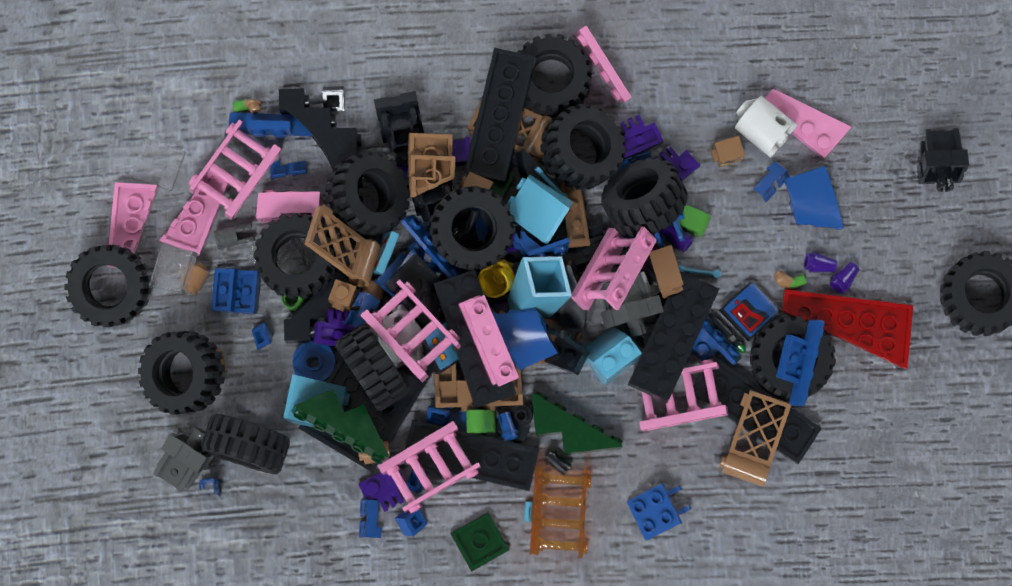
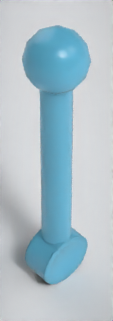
M539 167L535 169V172L539 176H541L554 190L568 198V195L566 193H562L557 188V186L544 174L542 169H540Z
M682 265L678 266L679 271L710 275L715 279L721 276L719 270L711 272L684 268Z

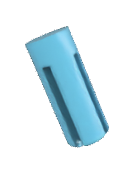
M525 502L524 521L526 522L532 521L533 502Z

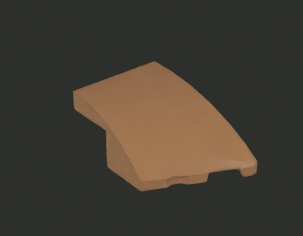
M409 133L408 166L410 197H416L455 178L452 134Z

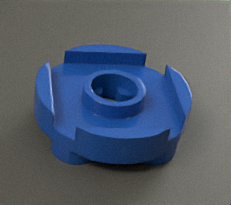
M306 342L300 345L293 354V369L298 376L325 382L335 369L336 359L332 350L327 345ZM319 358V366L310 368L309 359Z

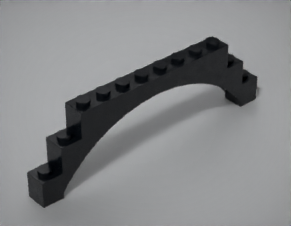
M304 88L279 89L280 114H291L313 135L312 138L323 151L332 170L341 161L358 154V147H362L361 134H357L356 128H332L336 127L335 114H331L330 108L306 109L310 107V97L306 95ZM362 176L359 177L357 183L358 196L359 188H363ZM359 196V199L363 204V196ZM349 238L352 250H354L357 242ZM342 240L339 242L342 254H344L346 249ZM348 255L343 258L346 266L349 267L350 262ZM335 268L336 275L334 279L330 278L328 287L326 289L320 288L318 290L320 293L315 296L313 295L290 319H284V341L286 344L312 342V337L315 334V324H311V322L326 321L328 308L334 310L333 317H335L336 309L331 307L332 304L329 303L328 298L335 280L351 284L349 276ZM357 287L358 291L355 299H357L359 293L362 292V287Z

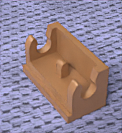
M672 245L651 251L649 255L663 298L681 292L683 290L681 285L684 284Z

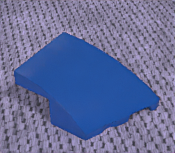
M826 166L784 180L791 199L789 206L796 224L835 228L837 230L844 228Z
M536 308L509 310V313L495 314L494 311H491L510 357L519 370L558 353L556 345L547 334L546 322Z

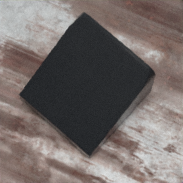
M344 86L323 87V108H330L331 111H344Z

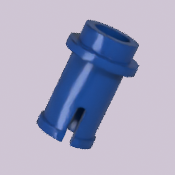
M505 412L498 415L497 419L503 432L502 438H505V441L517 438L518 430H515L511 413Z

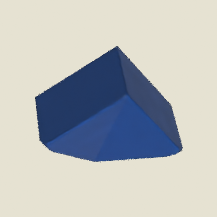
M421 509L412 514L410 511L405 513L403 510L395 517L405 536L414 537L428 524Z

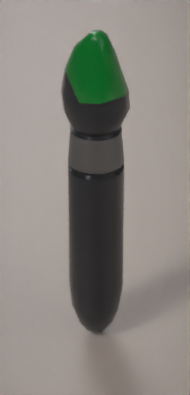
M709 313L708 316L713 325L740 352L745 353L744 343L737 339L718 316Z

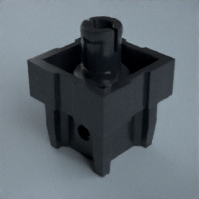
M416 91L403 93L395 97L374 99L382 141L387 143L390 153L394 152L396 147L408 145L409 133H424Z
M958 128L950 131H931V129H926L925 141L920 143L921 162L917 167L918 183H937L936 188L939 192H943V187H945V192L954 189V183L962 182L964 172L969 167L968 149H962Z
M406 173L407 181L409 184V173ZM452 180L427 190L416 197H412L417 217H422L425 226H429L431 215L434 214L436 205L440 203L445 195L454 190Z

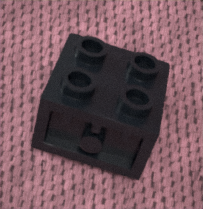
M546 325L547 334L556 345L558 353L546 358L544 362L561 370L579 375L590 352L583 348L584 344L582 342L570 339L571 334L563 330L556 332L555 328Z

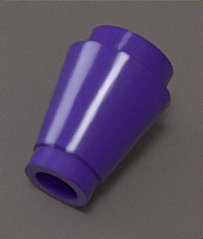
M671 224L661 231L676 250H681L683 253L689 249L694 241L691 234L683 230L685 241L680 242L675 227Z
M816 252L807 253L804 260V269L808 270L809 273H835L837 260Z
M849 262L848 265L831 277V288L840 294L847 292L860 271L859 267Z

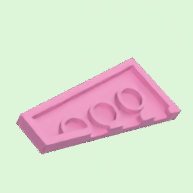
M585 26L573 33L585 53L588 54L591 63L599 71L603 82L607 83L611 88L610 92L616 101H620V103L632 98L588 27Z
M772 89L765 97L798 125L792 134L823 160L851 129V126L775 89Z
M209 171L203 181L225 196L229 183ZM197 188L192 198L183 207L182 212L174 219L169 230L159 241L201 256L221 204Z
M115 182L109 245L114 244L129 248L135 254L157 193L158 185Z

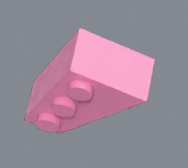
M264 190V193H258L256 218L258 222L269 223L272 220L275 222L279 221V216L285 214L287 217H291L292 213H298L300 216L304 214L311 215L313 219L316 207L324 205V200L320 192H276Z

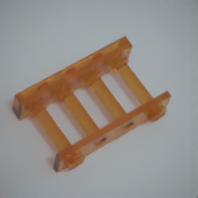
M535 466L530 555L538 556L539 551H543V549L578 551L577 558L582 559L583 554H587L588 541H584L587 488H591L592 475H587L588 470L583 469L582 477L548 475V472H544V467ZM547 483L581 485V499L549 497L547 494H542L543 485H547ZM546 505L581 507L580 521L545 518V516H541V507H546ZM545 527L579 529V541L544 540V538H540V529Z

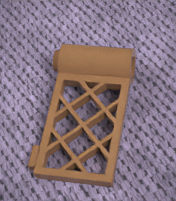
M481 101L467 128L471 136L474 133ZM524 108L522 119L530 116L536 119L533 126L524 129L521 121L522 130L519 131L518 135L524 134L526 141L523 147L516 145L515 151L525 149L537 163H543L542 157L544 153H541L540 145L544 142L541 141V137L545 132V127L553 118L538 115Z
M326 205L316 207L305 245L349 276L351 284L362 288L368 287L380 252V245L374 239H364L332 215L333 211ZM321 215L325 218L327 224L325 228L322 227L320 221ZM334 227L340 229L342 238H337ZM327 229L332 240L327 243L324 230ZM316 233H318L321 242L320 246L313 242ZM349 238L357 242L354 250H352ZM342 240L346 249L344 254H342L339 242ZM333 244L336 253L335 257L331 255L328 245ZM346 255L349 258V267L346 266L343 258Z
M750 390L749 394L744 393L740 405L744 406L728 455L722 456L719 467L723 468L722 473L764 487L791 405ZM752 397L761 398L765 408L753 412L750 406ZM766 401L772 402L773 404L768 406ZM776 404L786 407L783 416L774 420L769 408ZM748 408H749L751 414L748 415V416H746L747 411H748ZM767 409L772 421L760 426L755 415ZM753 416L758 428L746 433L743 427L744 420ZM781 420V423L778 428L776 422ZM774 423L777 429L776 437L767 440L762 428ZM741 429H742L743 432H744V435H742V436L739 437V434H740ZM760 430L765 442L753 447L748 435ZM746 437L751 449L745 452L735 450L737 441ZM774 440L773 446L771 448L769 442ZM767 444L770 450L768 461L759 458L755 449ZM753 451L755 456L749 455L747 453Z

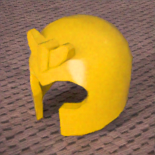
M499 259L498 263L487 266V268L480 271L478 280L484 295L490 298H497L511 290L515 279V274L511 268L513 266L512 262H508L506 259Z

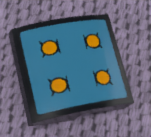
M445 318L439 320V322L449 332ZM438 328L421 342L426 355L446 338ZM451 344L430 363L435 374H440L459 362L454 345Z

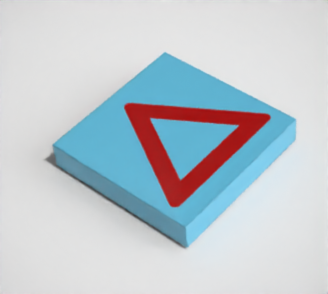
M390 231L381 234L378 241L381 248L372 276L385 272L399 237L398 233Z

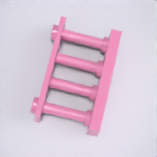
M238 120L236 124L232 123L226 131L228 135L201 173L199 175L195 174L189 182V185H191L189 192L193 194L197 188L225 206V217L231 221L281 152V148L274 144L271 149L269 147L265 148L240 130L243 123L241 120ZM234 137L261 155L263 160L259 166L257 164L253 165L227 147ZM222 154L249 172L251 177L247 183L239 181L215 164ZM209 171L237 189L236 192L239 194L234 200L232 198L228 199L203 181Z
M645 227L640 228L635 238H624L615 228H608L572 292L571 298L583 310H589L595 299H605L615 310H619L657 241L656 238ZM624 247H630L626 255H620ZM614 264H620L616 273H610ZM611 281L607 290H600L604 282Z
M398 280L396 283L402 290L378 312L374 311L371 314L366 310L360 316L417 378L423 382L429 377L425 373L427 366L451 344L459 349L461 347L458 343L460 338L452 329L448 332L413 294L416 290L408 282L403 284L401 280ZM409 296L416 306L392 328L389 327L386 330L381 325L382 319ZM423 312L431 322L406 345L402 344L400 346L395 340L398 338L397 335ZM438 328L446 338L421 361L418 359L415 362L410 357L413 353L412 350Z
M478 295L459 303L460 310L492 385L497 384L499 387L518 379V373L485 295Z
M713 360L701 361L699 366L683 369L680 376H683L689 407L686 413L679 414L676 411L672 393L668 403H666V417L657 418V415L654 414L651 396L642 392L646 417H644L645 421L639 422L641 431L645 432L729 415L727 406L721 405V402L718 401L712 371L719 369V364L717 362L713 363ZM704 372L710 404H708L709 408L700 410V407L697 406L691 374Z
M454 421L378 465L383 475L387 473L388 476H392L408 504L402 508L405 513L408 511L411 514L422 508L421 503L464 477L469 480L479 473L477 471L481 468L479 463L471 465L455 438L457 436L455 432L458 431V428ZM443 439L449 443L464 468L463 472L454 477L436 449L438 447L436 444ZM423 451L430 454L446 481L436 488L433 487L417 460L419 458L418 454ZM405 462L411 465L427 492L416 500L399 473L400 468L398 466Z

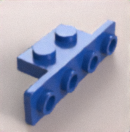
M232 112L229 114V126L241 120L243 123L240 130L247 135L256 137L273 135L279 138L286 136H313L291 114Z
M411 215L401 221L416 239L408 249L411 251L416 245L419 246L420 249L416 254L426 264L430 263L433 259L436 264L431 270L439 278L444 274L451 278L464 273L462 268L448 263L438 254L436 247L432 243V235L423 226L419 218Z
M706 318L692 352L701 361L709 360L719 350L735 365L742 358L739 355L738 349L730 345L724 339V335L719 330L714 329L709 324L708 318Z
M810 320L808 322L805 339L786 335L776 377L794 383L789 404L792 406H804L808 399V390L814 374L815 360L818 357V348L824 333V321Z

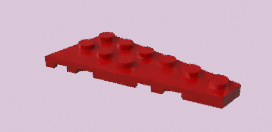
M784 290L783 313L792 317L802 316V319L806 321L808 318L811 320L824 321V332L905 370L908 369L914 305Z

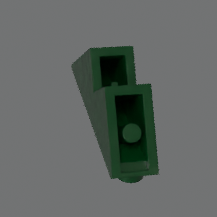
M331 389L296 404L291 410L293 416L298 420L308 421L313 424L316 430L326 431L336 441L351 445L354 451L371 456V460L378 464H382L389 458L364 404L344 412L334 390Z
M538 391L536 394H531L536 437L562 434L564 455L622 449L623 441L614 435L611 438L603 434L604 430L595 424L591 427L584 423L585 418L576 413L572 416L566 412V407L557 402L553 405L547 401V396Z

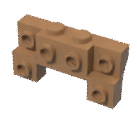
M456 364L440 374H435L433 370L435 408L461 407V411L474 410L466 381H456ZM515 364L514 366L519 376L518 379L512 381L516 394L481 406L483 410H496V406L523 405L521 370Z

